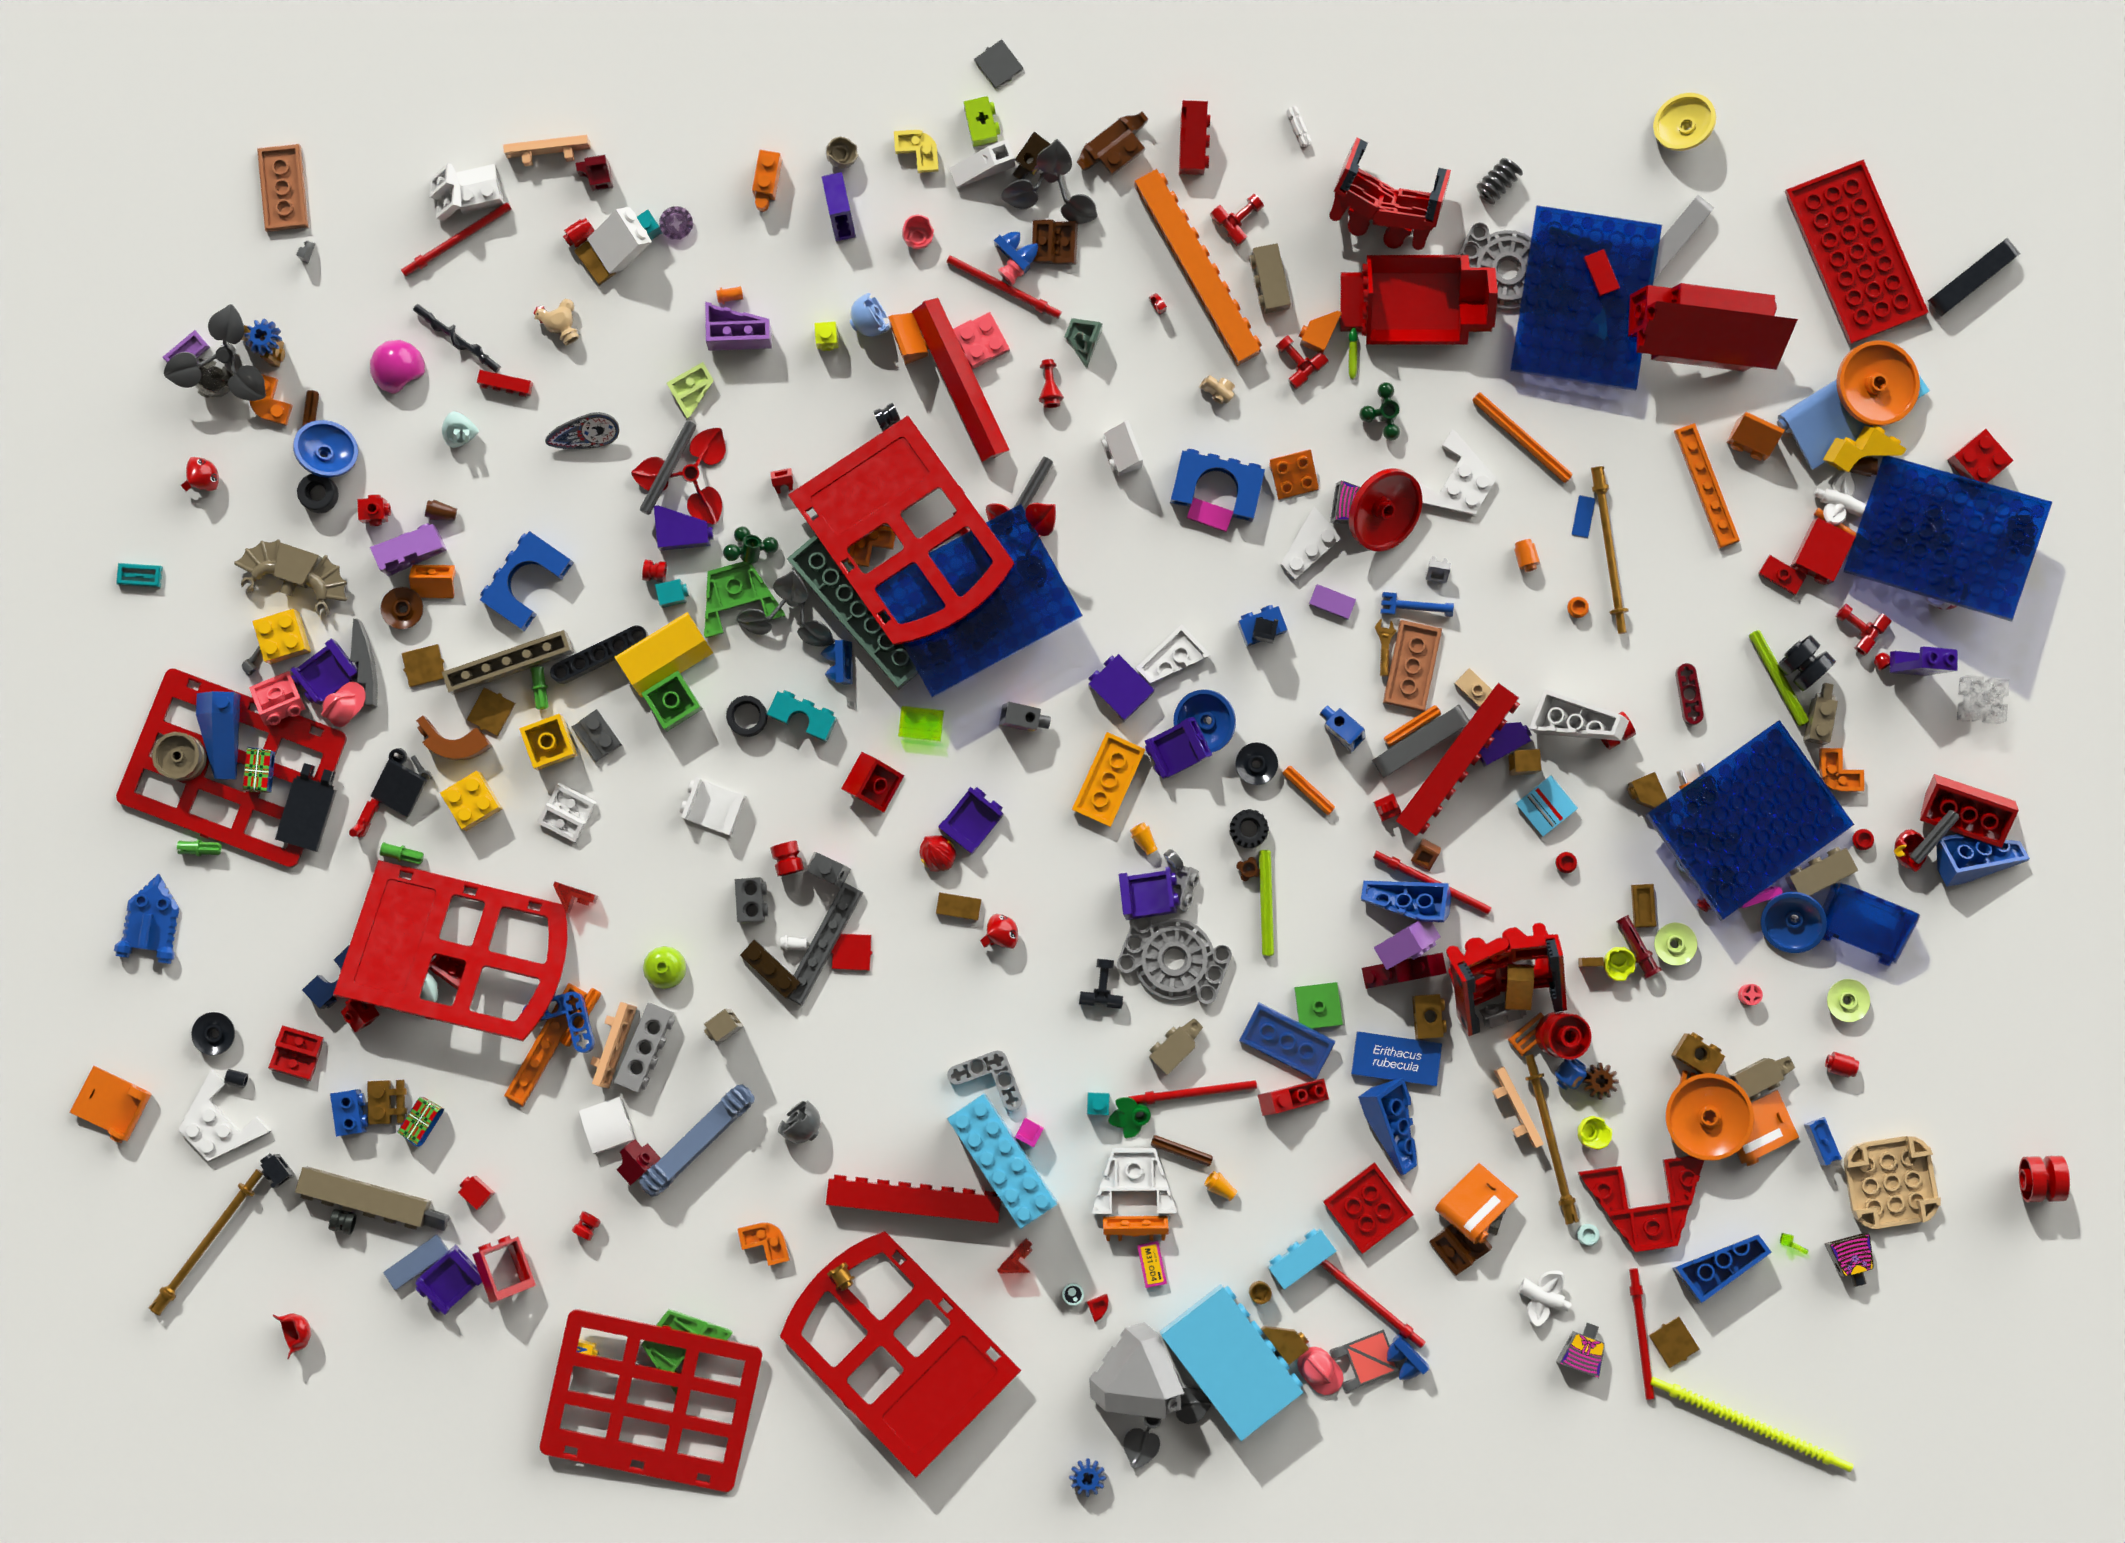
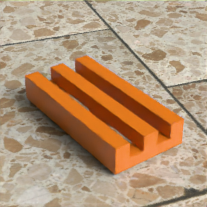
M1541 1012L1508 1039L1520 1056L1526 1054L1537 1044L1536 1039H1534L1524 1049L1520 1047L1535 1034L1536 1027L1519 1042L1516 1043L1515 1039L1544 1017Z

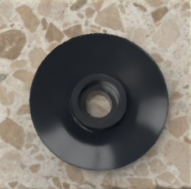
M1258 742L1250 743L1239 751L1235 762L1236 771L1243 781L1252 785H1262L1269 782L1275 776L1278 769V759L1273 749L1268 745ZM1253 761H1259L1260 767L1254 768L1252 766Z
M209 1012L203 1014L195 1021L192 1027V1041L195 1047L204 1054H222L233 1044L235 1038L234 1025L222 1013ZM214 1030H217L219 1032V1035L216 1038L212 1036V1032Z

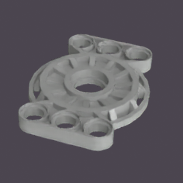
M1482 222L1473 224L1458 255H1466L1465 248L1472 246L1475 248L1476 254L1472 257L1469 256L1470 268L1496 269L1497 300L1500 301L1499 304L1497 303V308L1516 309L1527 305L1530 314L1534 316L1542 315L1546 311L1565 271L1564 262L1559 258L1547 261L1538 243L1524 233L1503 230L1489 234V228L1486 224ZM1475 228H1482L1485 231V236L1482 238L1475 237L1473 233ZM1500 235H1512V236L1499 237ZM1509 260L1516 264L1518 273L1515 278L1507 280L1499 275L1498 265L1501 262ZM1552 263L1558 264L1561 267L1560 273H1552L1549 268ZM1549 282L1552 285V290L1547 293L1542 291L1541 283ZM1517 301L1515 305H1504L1505 302ZM1533 301H1541L1543 309L1535 311L1532 308Z
M1146 917L1148 927L1140 930L1136 927L1137 919H1133L1117 961L1118 969L1123 973H1131L1135 970L1142 985L1158 997L1179 1000L1191 997L1197 993V998L1201 1003L1210 1004L1214 1002L1232 957L1230 948L1226 945H1218L1213 949L1207 934L1190 921L1166 919L1152 925L1150 917ZM1167 922H1176L1175 926H1168L1164 928L1161 924ZM1180 923L1188 924L1194 929L1191 931L1188 928L1181 927ZM1157 926L1159 930L1154 932L1153 928ZM1197 931L1204 936L1207 941L1206 943L1202 942L1201 938L1196 934ZM1133 937L1138 938L1141 943L1137 950H1132L1128 946V941ZM1209 946L1210 952L1207 953L1206 947ZM1220 948L1226 949L1228 952V957L1224 961H1220L1216 957V952ZM1178 949L1184 954L1185 961L1181 968L1173 970L1165 965L1164 955L1168 950ZM1128 957L1133 961L1131 969L1124 970L1121 967L1120 963L1123 958ZM1142 965L1143 971L1139 972L1138 967ZM1212 968L1218 969L1221 974L1220 978L1216 981L1211 980L1208 976V972ZM1146 975L1147 979L1153 984L1151 988L1141 976ZM1195 985L1196 990L1191 992L1190 988ZM1157 987L1163 991H1168L1169 993L1167 996L1160 994L1154 990ZM1205 988L1213 992V997L1209 1001L1203 1000L1200 995L1201 991ZM1185 990L1187 992V994L1183 996H1173V992H1181Z

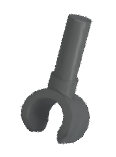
M258 646L249 659L242 663L243 671L249 676L257 669L253 663L261 653L260 646Z
M412 756L411 760L416 766L419 775L427 773L431 779V772L424 770L416 756Z

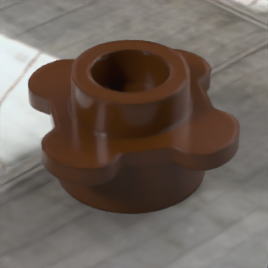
M1249 857L1247 861H1239L1236 868L1240 870L1241 880L1248 881L1251 877L1260 876V869L1257 868L1254 857Z

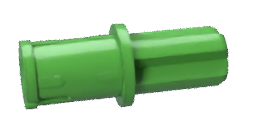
M544 667L530 668L533 684L531 690L534 691L536 709H546L549 705L546 691L548 685L545 683Z
M202 840L194 842L178 841L177 843L178 854H194L198 857L201 855H220L222 849L220 843L202 842Z
M383 842L380 848L381 856L398 859V862L403 860L420 865L424 859V853L407 849L403 845L399 847Z

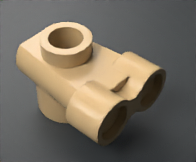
M1209 375L1207 378H1204L1199 388L1212 394V399L1217 403L1223 404L1224 402L1227 404L1234 396L1232 391L1235 385L1225 378H1220L1218 382L1217 379Z

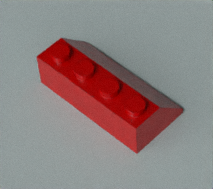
M1934 774L1925 793L1920 821L1936 826L1949 810H1953L1959 815V819L1951 827L1950 831L2002 848L2019 809L2014 800Z

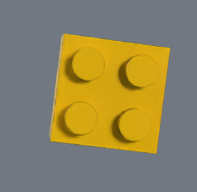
M290 609L252 621L264 662L271 665L311 652L299 611Z
M560 713L519 728L532 766L537 771L578 756L564 716Z
M477 770L440 792L460 828L465 831L503 809L484 776Z

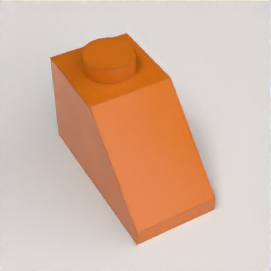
M1335 311L1311 320L1308 326L1303 325L1298 336L1302 338L1300 345L1318 353L1320 351L1324 353L1342 312Z

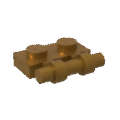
M391 1080L367 1081L368 1125L391 1124V1115H397V1123H403L405 1114H407V1108H405L407 1088L404 1086V1080H396V1089H391ZM391 1095H396V1108H391Z

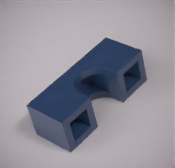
M350 945L334 959L340 967V972ZM317 975L302 991L319 1009H329L337 1002V996H334L333 993L338 979L330 983L322 975Z

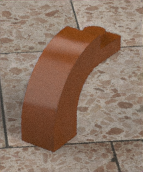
M422 715L416 720L420 725L417 729L424 737L428 736L422 743L429 750L444 758L468 760L483 754L492 747V744L478 728H474L460 739L449 740L440 735L427 717Z

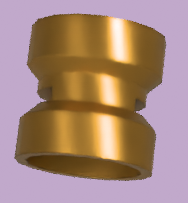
M1256 1281L1249 1288V1295L1255 1303L1265 1304L1270 1300L1272 1295L1271 1288L1265 1282Z

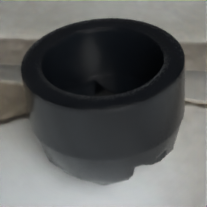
M395 748L389 753V759L402 765L407 760V753L401 748ZM394 754H400L403 756V758L395 756Z

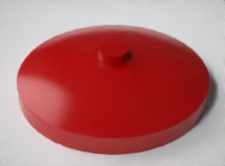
M1396 468L1379 471L1366 480L1356 493L1349 512V527L1356 542L1371 551H1385L1404 541L1414 529L1422 510L1423 498L1418 481L1409 473Z

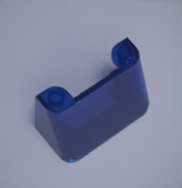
M1844 883L1832 884L1823 905L1827 918V928L1822 940L1831 942V939H1838L1876 955L1879 958V963L1891 966V964L1897 963L1918 923L1920 914Z

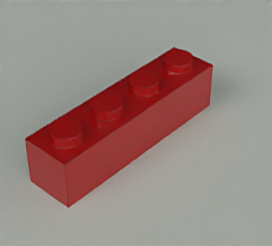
M479 370L477 383L481 388L488 389L490 387L498 392L504 390L508 394L518 393L522 397L530 396L533 383L530 380Z

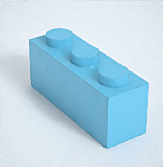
M1315 1228L1304 1235L1306 1239L1301 1243L1294 1242L1287 1248L1288 1252L1283 1256L1278 1254L1269 1261L1271 1265L1268 1268L1283 1289L1289 1287L1336 1252L1321 1229L1317 1231Z

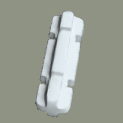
M1294 106L1287 109L1286 114L1291 119L1290 123L1296 137H1299L1298 142L1300 146L1306 147L1310 145L1311 139L1309 134H1306L1307 129L1301 116H1299L1298 108Z

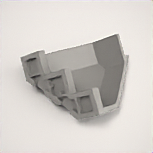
M1145 1322L1125 1328L1120 1335L1122 1338L1115 1347L1112 1346L1102 1360L1104 1363L1098 1372L1094 1371L1089 1378L1090 1398L1106 1412L1166 1419V1414L1181 1410V1395L1185 1393L1160 1335Z

